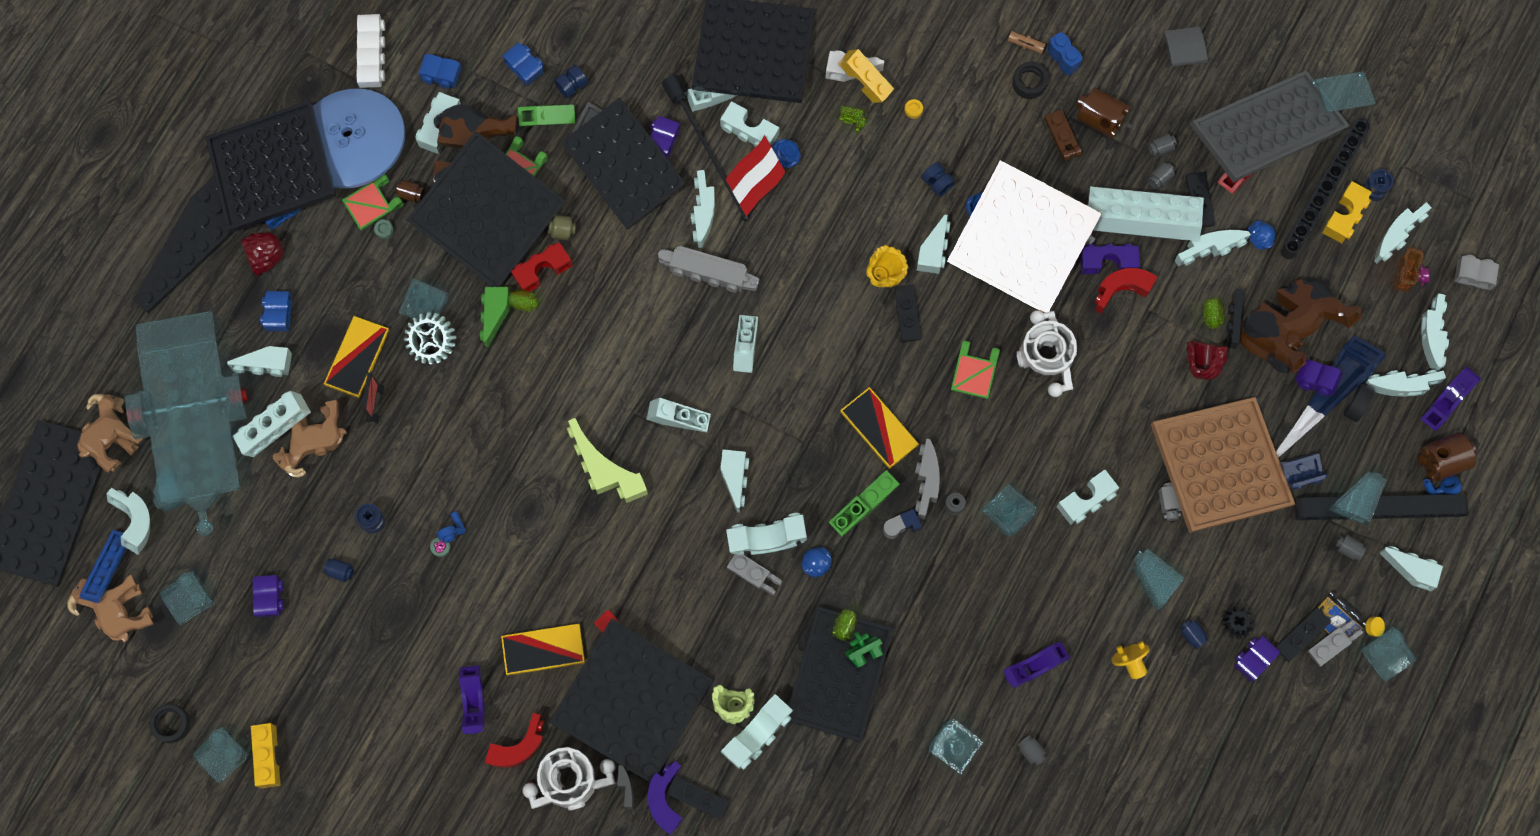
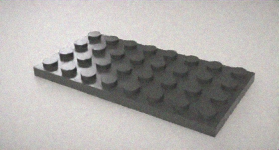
M1306 70L1192 121L1190 126L1232 182H1236L1342 133L1350 125Z

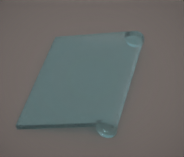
M1363 71L1319 78L1313 81L1314 86H1318L1327 113L1376 104Z

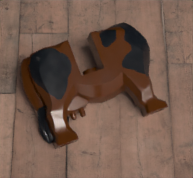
M454 105L440 113L437 144L438 146L462 149L475 131L488 141L495 136H506L508 134L515 136L517 115H511L508 119L500 120L488 117L469 105ZM435 161L432 186L451 162Z
M1300 277L1287 288L1277 291L1278 304L1290 311L1288 315L1284 317L1263 302L1257 310L1248 314L1243 321L1242 330L1240 331V343L1251 353L1266 360L1276 371L1281 373L1292 372L1294 374L1307 363L1306 353L1302 351L1297 352L1298 347L1304 345L1302 339L1312 335L1327 319L1344 324L1349 329L1362 318L1361 307L1345 306L1339 299L1335 298L1329 285L1321 279Z

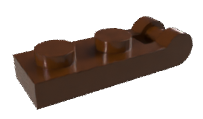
M1063 110L1045 115L1044 119L1063 161L1070 160V157L1081 156V148L1077 144Z

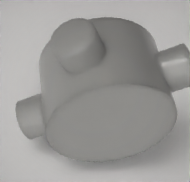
M1177 510L1168 511L1164 518H1167L1168 521L1177 520L1181 516V512L1178 513Z

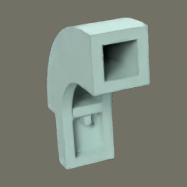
M111 488L107 492V502L124 511L131 518L130 526L121 536V545L138 555L146 545L150 535V517L147 506L134 492L127 497L121 490L116 491Z

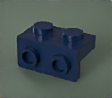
M1317 452L1280 462L1288 486L1292 489L1303 488L1308 483L1317 484L1322 482V479L1327 478V474L1322 470L1320 456Z

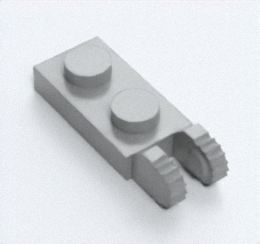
M735 554L727 566V569L771 595H774L776 591L764 584L766 578L778 585L782 583L778 577L745 555Z
M1353 619L1341 628L1335 629L1307 650L1319 667L1349 646L1353 640L1363 633L1359 629L1350 637L1346 636L1344 631L1355 624Z

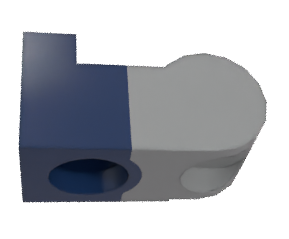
M914 509L886 521L883 533L888 539H894L898 537L899 533L908 529H912L913 533L921 530L922 526Z

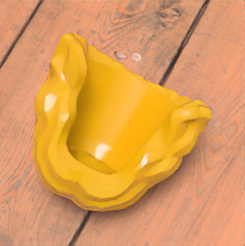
M887 245L881 246L870 257L866 272L872 285L876 287H892L899 284L907 275V260L900 250Z

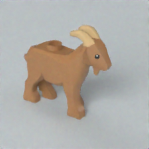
M95 394L88 399L87 409L89 410L93 405L97 404L99 418L92 424L90 422L87 423L82 429L77 444L80 452L79 456L94 457L98 465L107 473L110 470L114 472L122 463L117 459L109 458L105 450L114 442L124 448L130 455H133L139 449L137 445L146 439V436L129 429L114 413V411L124 412L122 409L125 403L124 399L112 395Z
M338 400L325 402L326 406L320 407L321 413L326 418L322 424L308 426L306 416L292 427L289 453H285L284 448L281 447L280 452L273 454V460L290 476L299 478L306 474L303 468L295 469L306 455L315 454L316 456H323L327 454V451L335 450L342 443L343 436L347 432L345 429L337 427L339 417Z
M129 575L121 585L106 590L100 603L80 598V593L87 579H82L73 589L67 602L68 610L77 616L79 615L76 609L77 604L93 608L97 619L94 620L99 630L102 629L104 634L113 641L123 640V643L128 640V632L130 630H140L154 625L151 619L153 615L148 606L137 617H128L123 604L143 594L139 584L135 583L133 575Z

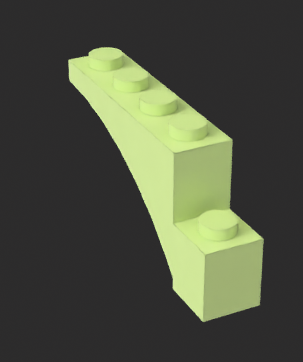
M576 419L568 421L570 425L567 428L570 438L575 437L577 444L574 447L577 455H582L584 459L581 465L584 472H589L591 479H588L592 490L596 489L597 494L620 486L616 489L620 498H625L626 503L648 495L640 473L629 472L605 458L588 441Z

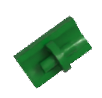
M855 632V639L849 642L853 648L844 652L846 657L859 668L867 663L863 656L864 653L869 651L873 659L883 655L880 646L882 642L877 636L869 639L867 633L860 636L858 632Z

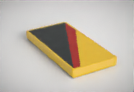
M354 316L324 385L360 398L366 385L367 373H371L389 334V328Z
M870 387L840 410V413L888 469H891L919 446L918 442Z
M580 624L501 636L507 676L585 663Z

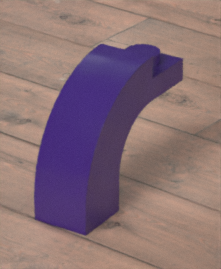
M1465 366L1431 404L1421 420L1437 431L1463 398L1481 380V377Z
M1060 641L1050 645L1034 656L1004 669L1003 672L1012 688H1017L1063 664L1070 657Z
M480 665L460 667L459 681L463 702L462 732L463 734L483 732V727H485V702Z
M675 761L673 764H667L662 771L663 777L655 773L648 789L650 812L660 828L670 836L683 820L682 817L669 808L666 802V790L682 768Z

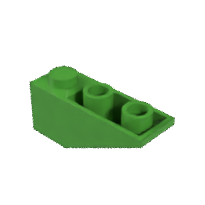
M574 105L518 107L520 127L575 124Z
M485 287V293H482L481 302L484 305V311H481V323H484V329L480 330V340L484 342L485 347H489L509 313L510 292L508 287Z

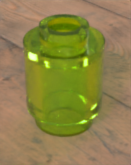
M518 290L511 292L509 306L513 307V309L532 312L533 309L537 308L538 298H535L534 293Z
M1218 299L1206 300L1203 306L1205 325L1209 326V328H1218L1221 326L1220 324L1224 323L1222 304Z
M842 610L838 614L832 631L836 634L835 637L837 639L846 641L847 638L850 639L852 637L857 622V614L849 610Z

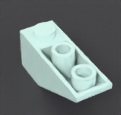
M948 215L943 216L921 245L917 271L939 274L940 268H944L945 257L942 256L943 250L947 249L948 239H944L945 233H949L950 222L947 221Z
M739 316L733 371L752 373L758 326L757 316Z
M268 346L230 360L227 364L237 373L251 371V373L256 375L270 373L272 376L282 377V375L289 374L292 353L288 348Z
M658 398L650 401L646 420L667 426L707 432L711 414Z
M723 450L721 474L737 512H740V507H744L745 495H742V488H746L747 477H744V470H748L749 458H746V452Z
M1392 546L1385 547L1380 551V554L1411 585L1428 591H1433L1437 588L1443 566L1438 565L1435 560H1423L1414 553L1406 554Z

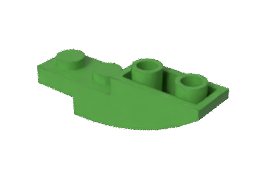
M886 470L859 496H856L829 523L841 536H844L887 499L886 497L900 484Z

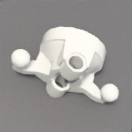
M1036 310L1030 315V320L1035 325L1027 332L1019 351H1017L1018 364L1020 368L1031 367L1035 372L1043 375H1056L1062 372L1064 385L1054 382L1048 387V392L1052 397H1059L1063 391L1073 390L1070 367L1077 355L1076 339L1071 330L1064 324L1057 322L1054 311L1043 313L1040 310ZM1055 345L1057 355L1052 359L1043 358L1038 352L1043 346L1053 347Z
M570 747L558 748L545 756L540 762L537 771L538 786L544 797L536 799L538 787L532 782L524 785L522 789L523 795L529 798L532 809L550 803L568 808V811L584 807L585 802L593 795L595 789L616 784L613 775L615 763L611 759L603 760L600 763V771L607 778L595 780L594 768L584 754ZM571 767L577 774L576 786L564 790L565 787L560 781L561 772L559 770Z

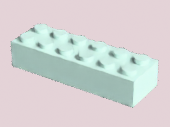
M1090 186L1088 206L1102 213L1093 231L1199 241L1204 198Z

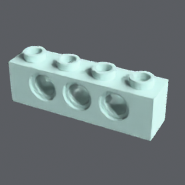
M292 391L286 392L277 402L270 404L263 413L256 415L249 424L241 427L233 435V438L243 455L255 457L310 414L311 411L301 394Z

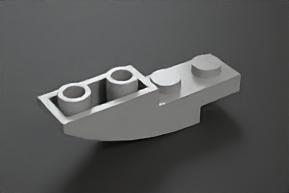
M926 439L925 444H921L919 455L922 456L921 463L917 462L915 473L918 474L917 480L925 481V483L921 482L919 493L922 494L921 501L917 500L915 512H918L917 517L925 520L929 502L936 503L939 493V465L930 439Z

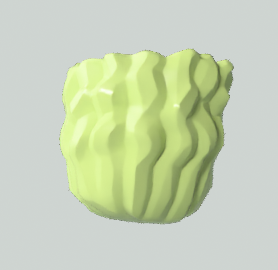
M722 685L713 687L712 701L714 710L720 715L721 719L727 723L736 724L750 716L755 702L754 693L751 689L748 688L745 692L727 690Z

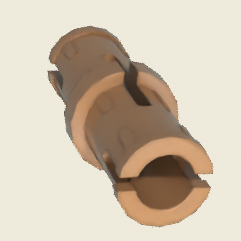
M1011 31L1008 42L1022 46V49H1030L1040 54L1043 53L1046 43L1032 39L1029 35L1024 36L1014 31Z

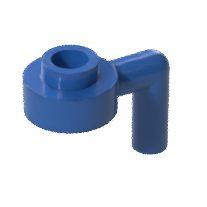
M1457 477L1444 479L1437 489H1434L1430 479L1423 481V485L1429 495H1457L1462 489V484Z
M457 511L450 514L455 526H448L437 532L440 542H452L456 539L455 536L466 532Z

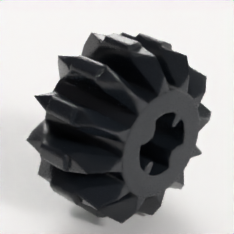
M1234 606L1233 610L1228 608L1226 610L1227 614H1222L1221 617L1225 621H1222L1220 625L1226 626L1223 633L1229 631V638H1233L1236 635L1237 640H1240L1242 635L1247 637L1249 636L1248 631L1252 632L1254 630L1251 624L1255 623V620L1249 619L1252 613L1246 614L1245 607L1239 610L1238 606ZM1237 620H1239V621L1241 622V623L1238 624V625H1235V623H1234V622L1237 621Z

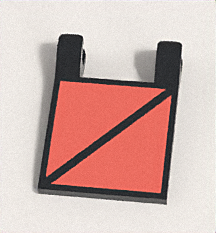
M369 372L367 373L361 410L366 416L367 423L375 422L378 424L379 415L374 413L377 392L383 394L384 386L378 384L373 374Z

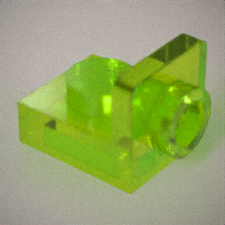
M841 107L840 120L848 124L857 123L855 133L859 134L860 128L864 129L866 118L863 117V110Z

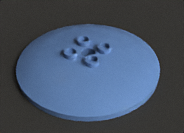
M347 89L330 94L313 106L334 188H355L371 183L384 175L399 158L405 142L404 121L397 107L382 94L367 89ZM352 131L350 136H343L345 132Z

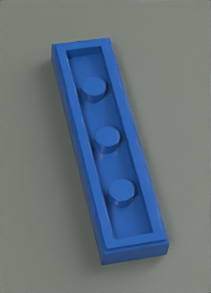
M112 530L80 593L81 599L100 603L127 549L121 545L123 532Z

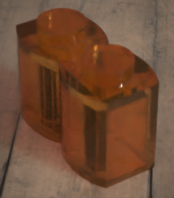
M1409 247L1401 256L1398 262L1399 272L1394 278L1395 289L1408 293L1417 283L1419 267L1424 258L1423 251Z

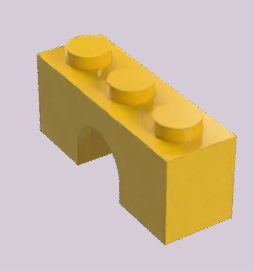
M859 49L849 50L837 63L849 77L857 78L864 85L861 91L872 103L883 102L894 90Z
M1352 181L1339 201L1340 204L1348 209L1349 214L1342 215L1335 211L1322 233L1341 244L1346 238L1350 239L1354 232V229H1352L1354 223L1358 224L1363 216L1360 213L1363 208L1366 209L1371 202L1369 196L1372 192Z
M271 723L251 726L255 786L258 788L281 786L279 766L275 759V746H278L276 726Z

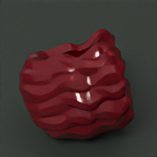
M251 233L241 239L250 267H252V272L256 276L272 269L283 256L284 249L282 243L272 233Z
M1188 341L1186 350L1188 352L1187 361L1191 374L1197 379H1215L1221 373L1222 367L1227 361L1228 347Z

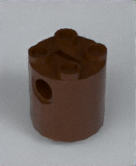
M1094 87L1089 95L1082 94L1076 104V107L1079 109L1077 120L1113 139L1131 106Z
M1457 432L1422 446L1421 455H1418L1417 459L1419 464L1424 466L1427 478L1431 482H1438L1474 468L1477 451L1471 440H1468L1464 434Z

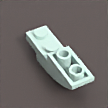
M704 170L697 171V177L694 178L695 189H699V195H696L697 206H694V213H691V222L696 224V230L693 231L694 242H698V248H702L707 240L715 210L714 187H706Z
M1427 202L1414 213L1407 208L1393 222L1379 243L1374 259L1376 264L1381 260L1385 262L1393 255L1391 253L1393 250L1397 249L1399 251L1407 244L1405 240L1409 237L1408 233L1415 228L1414 224L1417 221L1422 223L1429 216L1427 213L1431 207Z
M1223 230L1201 235L1199 241L1190 240L1187 245L1188 250L1179 253L1175 262L1178 267L1183 264L1187 266L1193 263L1195 258L1199 256L1201 258L1206 257L1211 252L1214 257L1220 254L1224 256L1236 246L1240 248L1247 244L1251 234L1249 231Z
M1439 293L1432 299L1431 310L1428 309L1422 315L1421 321L1424 353L1431 370H1436L1437 372L1445 366L1446 356H1444V352L1449 344V339H1447L1448 332L1441 331L1444 326L1442 315L1447 307V302H1445L1446 295Z
M1436 370L1428 371L1422 376L1413 374L1407 377L1405 371L1400 373L1398 371H1391L1386 376L1372 375L1368 377V380L1363 385L1373 389L1376 393L1384 395L1417 396L1425 394L1430 389V385L1441 383L1446 376L1444 371L1437 372Z

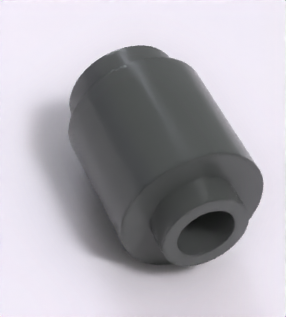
M1167 133L1151 140V143L1148 144V150L1152 157H1160L1174 151L1177 142L1173 135L1170 136Z
M1162 162L1149 174L1147 179L1149 185L1156 190L1163 188L1175 176V169L1171 164Z
M952 493L947 497L945 510L948 514L957 516L962 513L966 504L963 495Z
M1347 534L1344 537L1340 536L1335 544L1338 547L1337 551L1357 561H1360L1367 549L1363 546V543Z
M1030 735L1018 744L1019 751L1031 765L1036 764L1038 766L1046 759L1044 755L1047 752Z

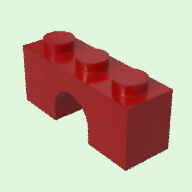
M559 242L549 245L540 254H534L524 264L516 265L511 273L524 295L541 286L537 277L540 269L545 267L551 268L558 276L573 265L570 257Z

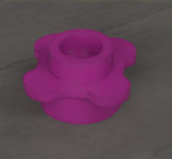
M1421 265V270H1417L1418 282L1422 281V286H1424V283H1430L1429 268H1423V265Z

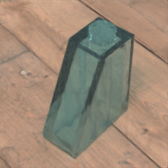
M1367 472L1332 504L1329 510L1366 526L1372 520L1387 479L1382 478V475L1379 473Z
M1146 549L1144 553L1140 551L1133 559L1136 563L1132 568L1152 605L1159 611L1185 578L1149 549Z

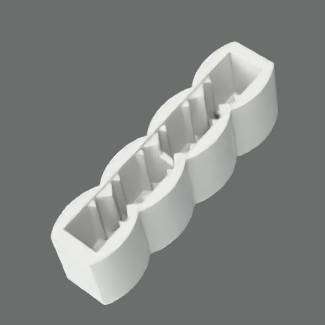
M380 14L358 15L357 83L359 88L382 87V81H385V72L382 70V64H385V55L382 53V48H385V38L382 36V31H385V21L381 19Z

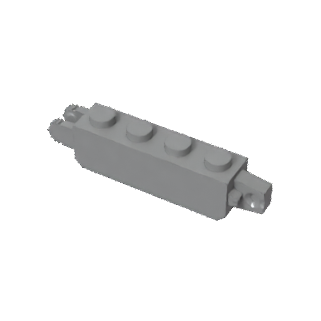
M682 246L676 247L674 252L662 249L658 253L660 264L668 266L670 272L676 276L682 277L684 275L696 282H708L710 286L725 287L726 290L734 293L737 291L742 292V289L756 291L758 288L759 278L748 274L744 264Z

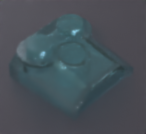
M412 278L399 314L411 318L417 317L418 319L420 314H424L426 317V314L429 312L432 314V317L435 313L440 315L443 306L448 301V292ZM425 323L432 328L435 326L433 323Z
M1009 483L981 509L1001 529L1002 533L1007 536L1015 535L1032 519L1037 510L1034 504Z
M193 570L189 573H183L177 581L160 592L162 600L180 626L214 604Z
M1394 627L1361 649L1384 682L1417 660L1405 643L1403 634Z
M950 719L942 726L931 742L929 752L932 756L938 758L955 772L962 775L984 742L956 720Z
M223 726L213 731L209 739L193 754L200 765L219 784L250 756Z

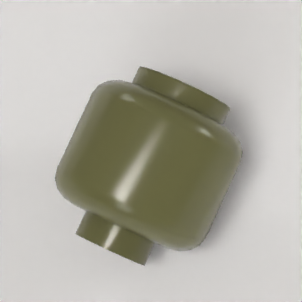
M555 215L547 225V233L553 239L568 240L571 234L574 235L575 223H572L570 216Z

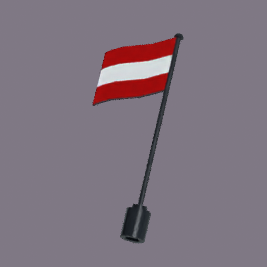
M675 74L665 78L661 84L670 101L682 105L742 214V220L748 221V215L758 202L773 190L786 174L769 141L764 135L759 144L725 178L684 103L688 93L678 75Z

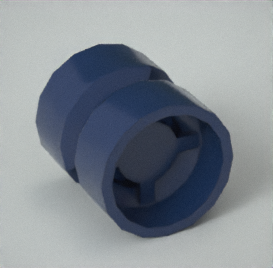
M573 65L566 70V75L562 73L554 79L555 85L567 99L576 93V89L581 90L589 84L586 76L577 65Z
M935 162L925 170L921 179L928 186H932L931 190L938 197H941L954 186L956 180L949 173H945L946 169L939 162Z
M1378 169L1371 173L1363 187L1372 192L1369 196L1371 201H1379L1391 189L1394 180L1388 171Z
M366 503L357 509L355 514L356 522L365 532L374 534L383 529L385 518L377 506Z

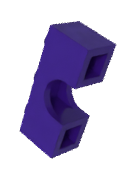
M1089 244L1083 247L1079 255L1081 274H1100L1102 261L1104 260L1114 261L1118 270L1140 268L1139 247L1132 244H1124L1122 246L1106 244L1102 247Z

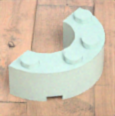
M792 513L788 515L789 517L775 521L773 525L766 526V524H758L754 527L743 526V524L731 526L732 529L726 530L730 553L744 555V551H751V555L763 554L795 547L798 541L804 543L807 540L803 515Z
M775 694L761 708L750 724L722 749L721 753L738 769L742 768L744 770L752 762V758L756 760L763 752L761 748L765 744L769 746L775 740L774 734L777 730L789 723L792 719L789 715L793 710Z

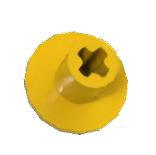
M1140 641L1138 644L1122 648V646L1116 647L1118 652L1113 655L1112 664L1115 666H1126L1131 679H1139L1147 674V669L1142 660L1149 652L1147 644Z

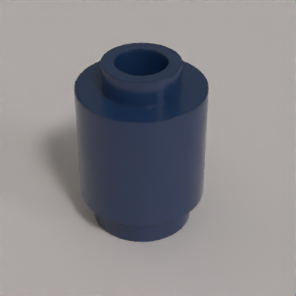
M333 558L326 561L323 573L327 574L330 578L347 582L352 579L354 569L351 563Z
M1188 620L1181 626L1183 630L1180 633L1191 647L1194 646L1196 650L1209 640L1206 637V632L1196 620L1194 622Z

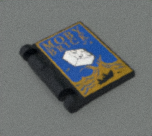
M1334 590L1318 606L1332 621L1323 630L1328 635L1352 619L1355 621V624L1344 631L1347 637H1350L1356 630H1363L1366 627L1367 620L1360 625L1358 621L1362 618V615L1341 596L1335 601L1331 599L1336 594Z

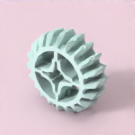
M429 312L426 314V317L424 314H420L419 319L417 317L413 318L414 324H408L411 330H405L409 337L404 338V341H409L410 343L406 345V348H412L409 354L413 355L416 353L415 360L421 358L422 363H426L428 360L429 364H433L435 359L439 363L441 358L447 359L446 353H452L449 346H455V343L451 342V340L456 339V336H451L450 333L454 332L455 329H448L451 322L444 323V316L439 319V314L435 313L432 317V314ZM428 322L435 324L429 331L420 328ZM440 331L443 333V341L439 338ZM417 335L421 338L420 347L417 342ZM427 335H432L433 341L428 342L429 338H427ZM431 346L440 348V350L434 354H429L425 352L426 349H429Z

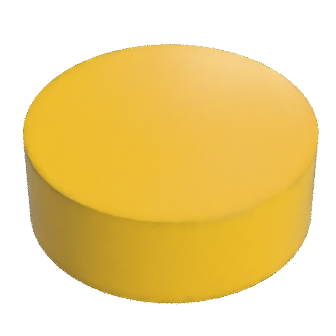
M916 99L909 100L905 104L904 109L906 116L911 119L919 118L923 113L922 103Z
M1370 617L1366 622V632L1370 636H1381L1385 630L1383 619L1380 617Z

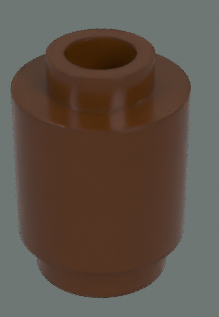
M402 180L401 183L397 184L396 193L399 198L416 203L423 199L425 188L421 187L420 184Z

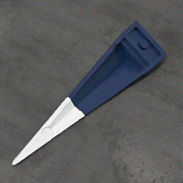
M1354 335L1341 349L1332 367L1341 370L1342 373L1334 396H1322L1317 392L1315 393L1290 433L1276 451L1278 458L1372 375L1374 369L1385 359L1386 353Z

